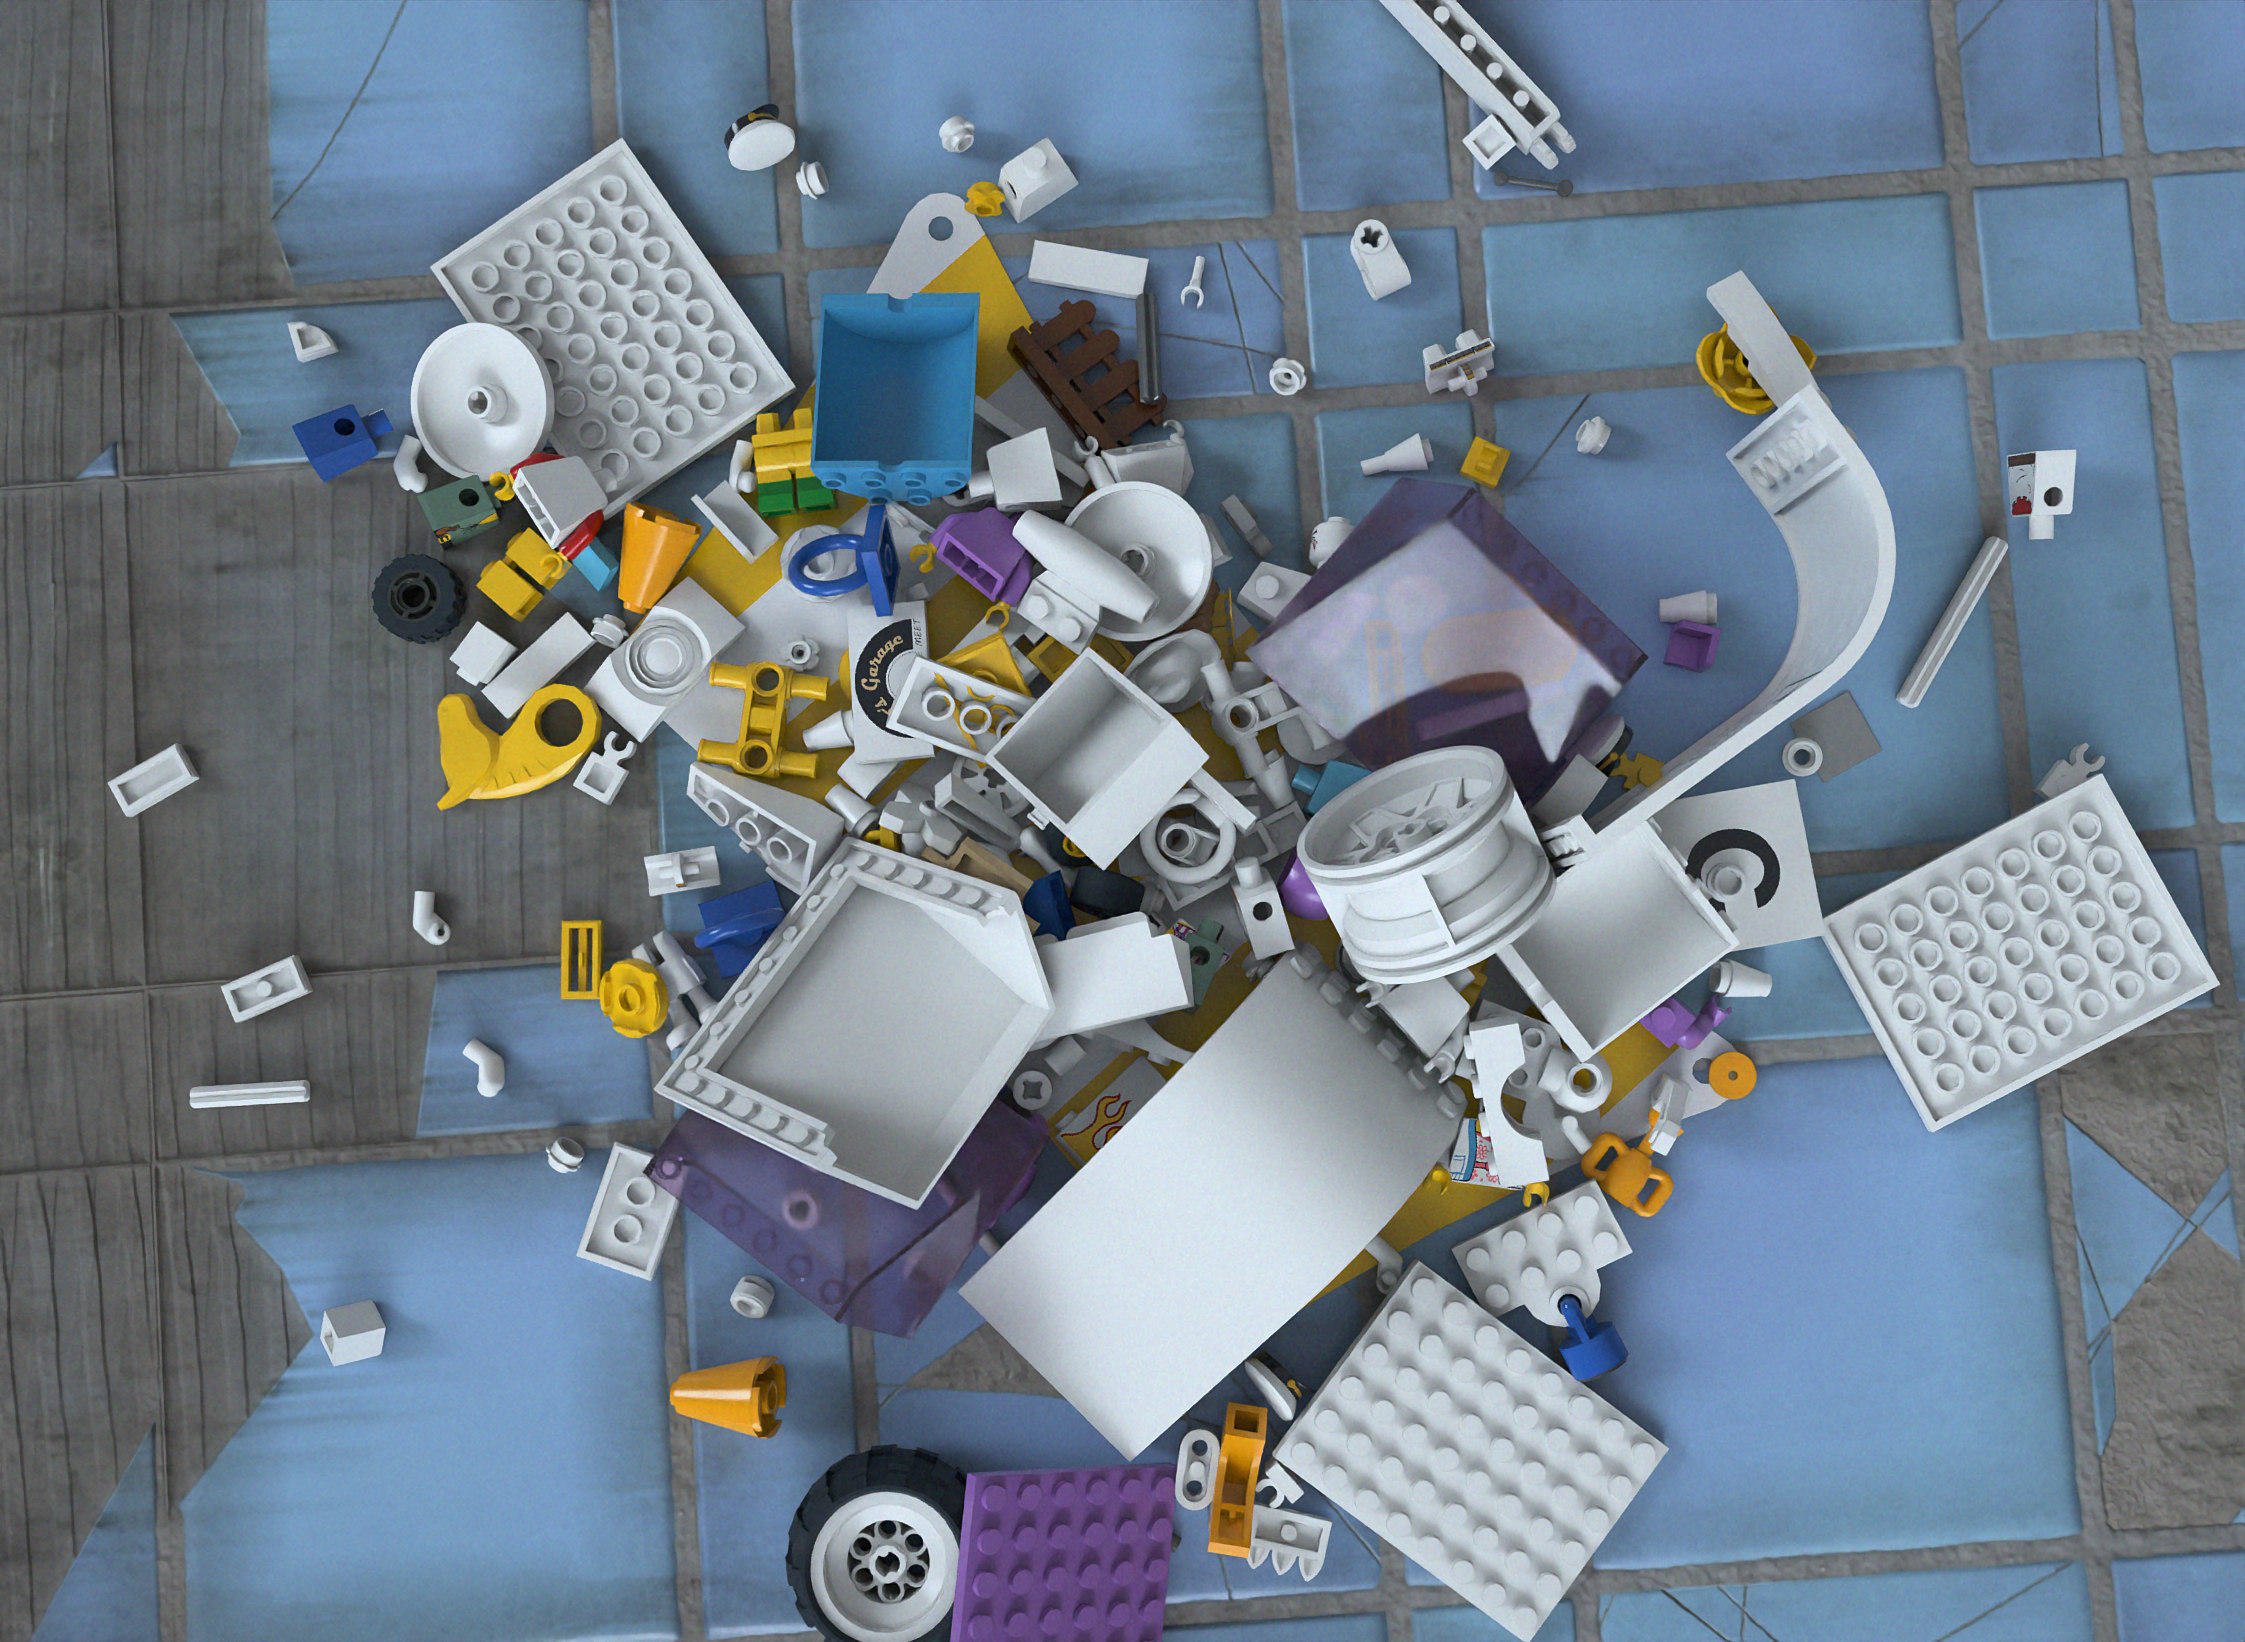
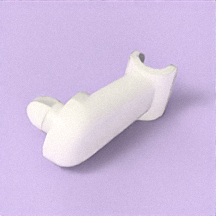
M1028 826L1022 829L1020 832L1021 845L1014 850L1017 851L1021 848L1022 852L1018 853L1017 856L1025 857L1029 855L1032 859L1038 861L1048 874L1061 870L1065 887L1067 884L1068 887L1073 888L1078 869L1062 865L1052 858L1047 850L1043 831L1040 828Z

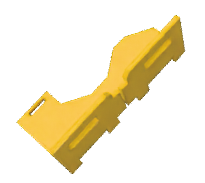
M1228 588V593L1219 594L1213 605L1214 615L1211 617V627L1215 628L1208 632L1214 640H1217V645L1221 651L1220 660L1236 658L1231 589ZM1226 599H1229L1230 614H1226ZM1227 620L1231 621L1230 632L1227 631ZM1232 637L1233 652L1229 653L1228 638Z

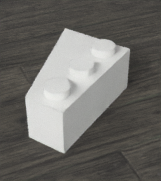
M1261 561L1240 591L1236 602L1282 634L1290 632L1292 640L1296 644L1332 667L1381 596Z

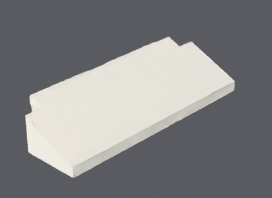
M1134 912L1073 927L1068 931L1066 940L1058 941L1057 937L1052 934L1032 937L1056 1006V1011L1034 1042L1194 1007L1189 944L1170 933L1158 936L1157 925L1151 923L1149 917L1143 912Z

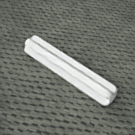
M307 1080L193 1087L190 1090V1105L193 1108L304 1102L308 1101L311 1097V1086Z

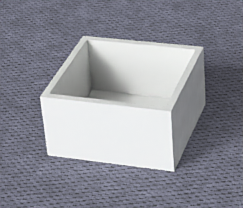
M1088 646L983 759L1035 807L1027 817L1042 831L1049 822H1052L1104 871L1210 757L1170 713Z

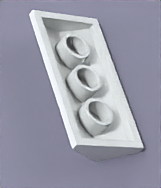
M916 654L900 681L886 727L988 764L983 758L1005 736L1001 735L1003 726L1011 722L1017 723L1038 700ZM934 673L943 677L950 692L938 687L934 677L936 678ZM967 685L979 697L990 695L995 697L985 702L977 701L969 695ZM943 695L946 696V697L949 699V701H950L949 707H948V705H947V703H946V701H945ZM954 698L964 702L959 709L960 725L964 731L972 734L979 750L971 748L952 715L955 709ZM996 704L1006 705L1013 710L1015 715H1010L1009 712L1003 709L994 710L992 713L1000 715L995 725L996 735L988 731L992 722L989 707ZM971 709H981L986 713L987 720L985 723L983 721L980 724L965 720L964 716Z

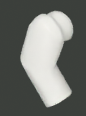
M415 891L414 929L431 944L441 945L450 938L451 929L434 912L435 892Z
M474 1038L467 1044L463 1054L479 1065L478 1091L486 1097H493L497 1095L505 1083L504 1060L499 1054Z

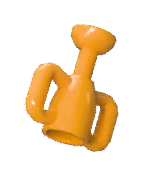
M1653 1108L1648 1112V1122L1652 1128L1636 1149L1634 1147L1629 1148L1621 1137L1615 1133L1604 1132L1597 1136L1592 1143V1147L1583 1155L1580 1165L1586 1177L1589 1179L1595 1177L1601 1190L1626 1208L1630 1207L1637 1215L1642 1217H1651L1658 1213L1672 1194L1674 1187L1671 1175L1665 1170L1651 1165L1652 1160L1649 1159L1655 1150L1651 1149L1652 1143L1648 1142V1139L1659 1117V1112ZM1681 1128L1679 1130L1677 1137L1681 1136L1684 1133V1131ZM1613 1146L1618 1157L1609 1164L1605 1171L1595 1169L1609 1147ZM1647 1179L1659 1180V1184L1645 1203L1642 1204L1638 1194L1644 1188Z

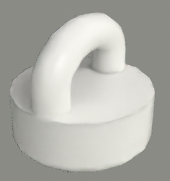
M747 1275L742 1277L738 1285H736L730 1301L733 1308L740 1314L749 1318H763L769 1311L775 1292L771 1284L765 1279L755 1275Z

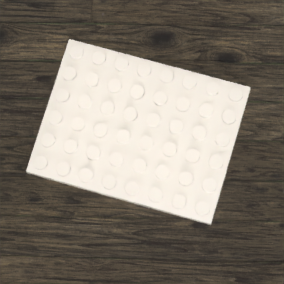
M620 138L430 266L468 323H488L511 329L524 337L540 354L549 371L555 398L554 420L548 437L549 441L559 455H563L565 458L571 456L581 457L591 473L603 468H609L616 478L617 488L606 493L608 504L603 512L604 520H608L624 509L627 501L633 503L755 420L758 414L765 413L797 391L794 383L623 138Z
M2102 773L2095 774L1822 917L1826 934L1821 936L1923 1123L1927 1130L1932 1133L2220 985Z
M1414 1258L1273 1450L1272 1455L1524 1642H1530L1669 1448L1582 1382L1575 1380L1570 1373L1417 1258Z

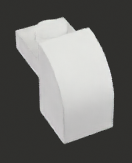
M1579 753L1574 755L1556 772L1545 790L1525 807L1534 830L1536 831L1578 814L1582 815L1606 783L1608 777Z

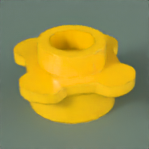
M981 181L974 183L967 190L966 196L969 198V201L965 203V210L980 217H996L1002 214L1003 208L1000 206V203L1004 202L1005 195L996 184Z

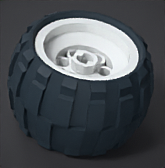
M897 1444L872 1446L870 1450L859 1454H849L830 1466L813 1483L795 1512L788 1532L789 1545L785 1561L787 1581L789 1587L793 1586L797 1597L796 1608L808 1628L815 1626L825 1636L824 1642H950L967 1475L959 1467H951L938 1458L939 1454L920 1447L912 1450L897 1448ZM890 1520L894 1522L897 1530L892 1534H886L882 1531L880 1523ZM910 1534H918L922 1537L923 1544L919 1547H913L908 1543L907 1537ZM858 1538H867L871 1542L872 1548L868 1551H862L858 1544ZM889 1552H892L899 1558V1562L893 1561L891 1566H887L881 1561L880 1556L886 1557ZM913 1564H918L924 1568L925 1572L912 1576L909 1572V1567Z

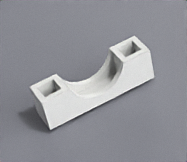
M1513 1014L1470 1022V1035H1464L1463 1042L1467 1060L1475 1059L1477 1074L1470 1075L1475 1099L1483 1098L1485 1112L1478 1113L1482 1136L1491 1137L1493 1151L1486 1152L1490 1176L1498 1175L1501 1188L1549 1180V1173L1541 1131L1524 1126L1514 1120L1508 1114L1501 1101V1092L1505 1081L1515 1069L1526 1063L1518 1016Z

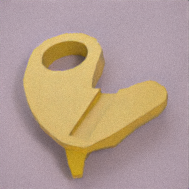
M551 684L534 692L515 722L501 736L498 732L483 724L470 696L463 693L444 696L437 705V717L440 733L441 765L449 791L436 805L443 811L468 798H509L538 790L561 779L584 759L600 739L603 718L595 699L580 687ZM568 699L578 707L582 714V730L577 739L569 745L554 746L547 741L542 733L540 724L542 713L554 701Z

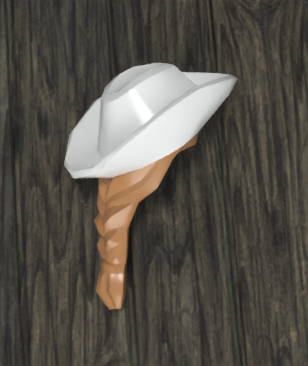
M1213 577L1207 595L1196 613L1177 630L1154 639L1133 659L1123 674L1170 714L1185 712L1206 697L1209 687L1200 669L1219 661L1221 657L1218 645L1213 637L1208 634L1212 625L1213 605L1220 592V588Z

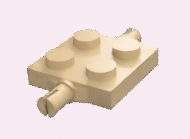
M968 836L961 843L956 853L949 857L948 860L929 846L926 847L919 857L920 860L1014 890L1019 896L1022 907L1024 897L1034 883ZM1025 914L1031 935L1033 936L1040 923Z

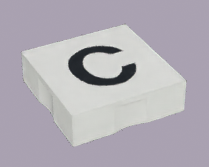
M1795 779L1673 800L1652 815L1664 832L1659 838L1669 847H1676L1688 863L1683 870L1694 879L1698 877L1706 885V877L1709 871L1720 863L1735 864L1744 872L1747 882L1746 889L1738 900L1730 903L1719 902L1713 897L1708 900L1717 913L1720 910H1724L1738 928L1733 934L1740 941V944L1729 952L1826 935Z

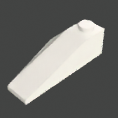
M697 761L690 765L687 795L719 826L728 825L742 839L739 846L747 854L753 850L768 865L765 871L774 880L801 896L840 846L845 819L813 799Z

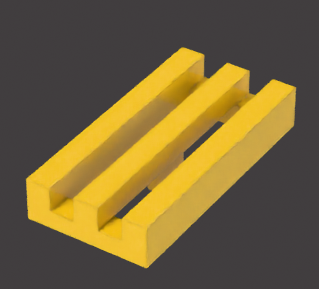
M562 921L561 999H600L599 989L601 978L604 974V921ZM573 928H579L578 991H572ZM588 928H593L592 991H588Z

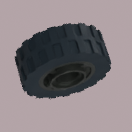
M407 554L406 557H398L392 560L389 566H385L381 570L382 573L379 578L376 577L374 582L375 588L371 595V599L374 601L373 611L378 615L379 619L377 620L380 624L386 627L392 634L409 642L414 641L417 644L435 643L440 641V638L449 636L452 633L451 631L459 626L461 616L465 614L466 606H464L465 600H467L466 592L462 588L464 585L451 568L437 559L424 554H420V556ZM425 591L423 603L418 607H414L415 596L419 592Z

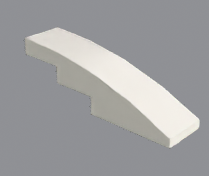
M1742 270L1707 288L1706 298L1728 324L1727 334L1748 359V371L1778 409L1810 383L1816 390L1820 391L1810 370L1787 332Z
M1295 801L1263 820L1256 822L1255 826L1245 836H1242L1239 832L1236 833L1233 854L1227 865L1219 872L1217 878L1212 877L1194 884L1176 883L1161 875L1157 876L1156 879L1161 884V888L1175 912L1229 883V879L1237 875L1234 864L1239 859L1253 856L1258 859L1260 866L1294 848L1302 830L1309 821L1299 802ZM1184 862L1177 865L1179 867L1192 868L1185 865Z

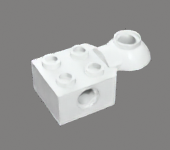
M1485 999L1476 1000L1469 1015L1470 1022L1513 1014L1518 1016L1526 1063L1509 1075L1501 1093L1531 1103L1548 1090L1558 1105L1568 1111L1579 1113L1592 1111L1605 1102L1611 1092L1613 1077L1609 1064L1601 1054L1597 1052L1582 1063L1570 1048L1562 1049L1560 1035L1552 1025ZM1463 1046L1454 1062L1455 1070L1453 1074L1471 1081L1470 1075L1477 1074L1475 1059L1467 1060ZM1585 1069L1590 1075V1084L1585 1090L1578 1091L1573 1084V1077L1577 1071Z

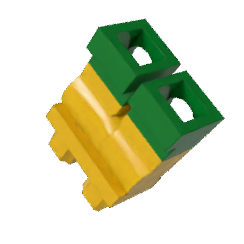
M812 407L793 411L795 429L781 430L778 413L757 415V435L751 436L759 492V513L765 519L799 514V508L803 513L839 509L836 490L824 487L821 484V480L810 469L814 409ZM794 474H796L797 487H798V491H797V492H796V485H795Z

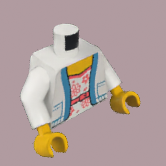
M1479 1098L1478 1113H1484L1483 1098ZM1478 1114L1477 1118L1462 1116L1450 1143L1423 1181L1424 1189H1429L1433 1179L1441 1184V1195L1446 1192L1452 1181L1501 1188L1498 1175L1490 1176L1486 1152L1493 1151L1491 1137L1482 1136ZM1544 1182L1522 1184L1526 1187L1522 1198L1525 1206L1530 1207L1532 1193L1538 1194L1542 1198V1205H1546L1550 1190ZM1522 1185L1504 1187L1506 1189L1522 1191Z

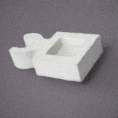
M611 731L604 740L605 753L603 756L592 751L573 786L607 805H611L629 774L628 770L620 766L622 761L631 758L637 749V744L629 741L623 751H617L615 749V742L619 734Z
M2087 743L2079 744L2070 752V764L2064 759L2058 760L2035 788L2034 792L2044 800H2048L2088 779L2086 777L2087 774L2099 770L2104 765L2106 758L2101 755L2095 757L2090 764L2086 763L2083 754L2090 745Z

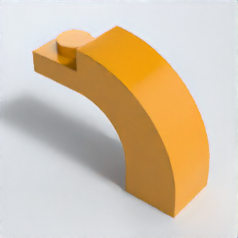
M1228 1402L1219 1443L1220 1454L1213 1498L1210 1504L1207 1552L1248 1558L1254 1497L1259 1465L1266 1440L1268 1408Z

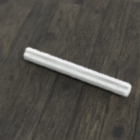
M1996 536L1986 539L1897 694L1896 700L1900 704L1908 708H1915L1921 702L2005 555L2008 543Z

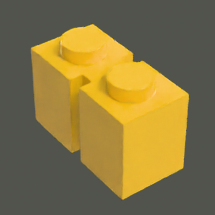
M530 527L525 532L520 531L511 538L507 544L508 551L505 553L507 554L503 560H494L483 569L480 575L482 579L476 585L505 612L520 622L525 619L545 596L514 569L519 565L549 591L560 580L550 577L559 567L557 560L551 561L545 568L540 566V560L545 554H557L558 551L555 548L551 549L548 542ZM567 560L566 563L568 571L573 566V564Z

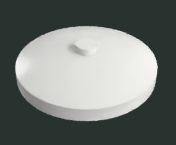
M466 323L441 334L424 352L412 381L411 414L421 444L429 456L445 471L462 479L478 475L481 482H489L490 475L494 472H503L508 475L511 467L534 453L541 452L548 440L555 412L552 380L540 354L520 334L499 325Z
M1141 481L1111 484L1098 489L1083 499L1064 522V525L1075 529L1125 563L1161 598L1157 609L1144 624H1140L1102 606L1103 622L1096 633L1111 639L1129 642L1157 639L1177 630L1185 624L1204 601L1211 584L1214 568L1211 539L1203 520L1196 510L1186 500L1171 490L1160 485Z

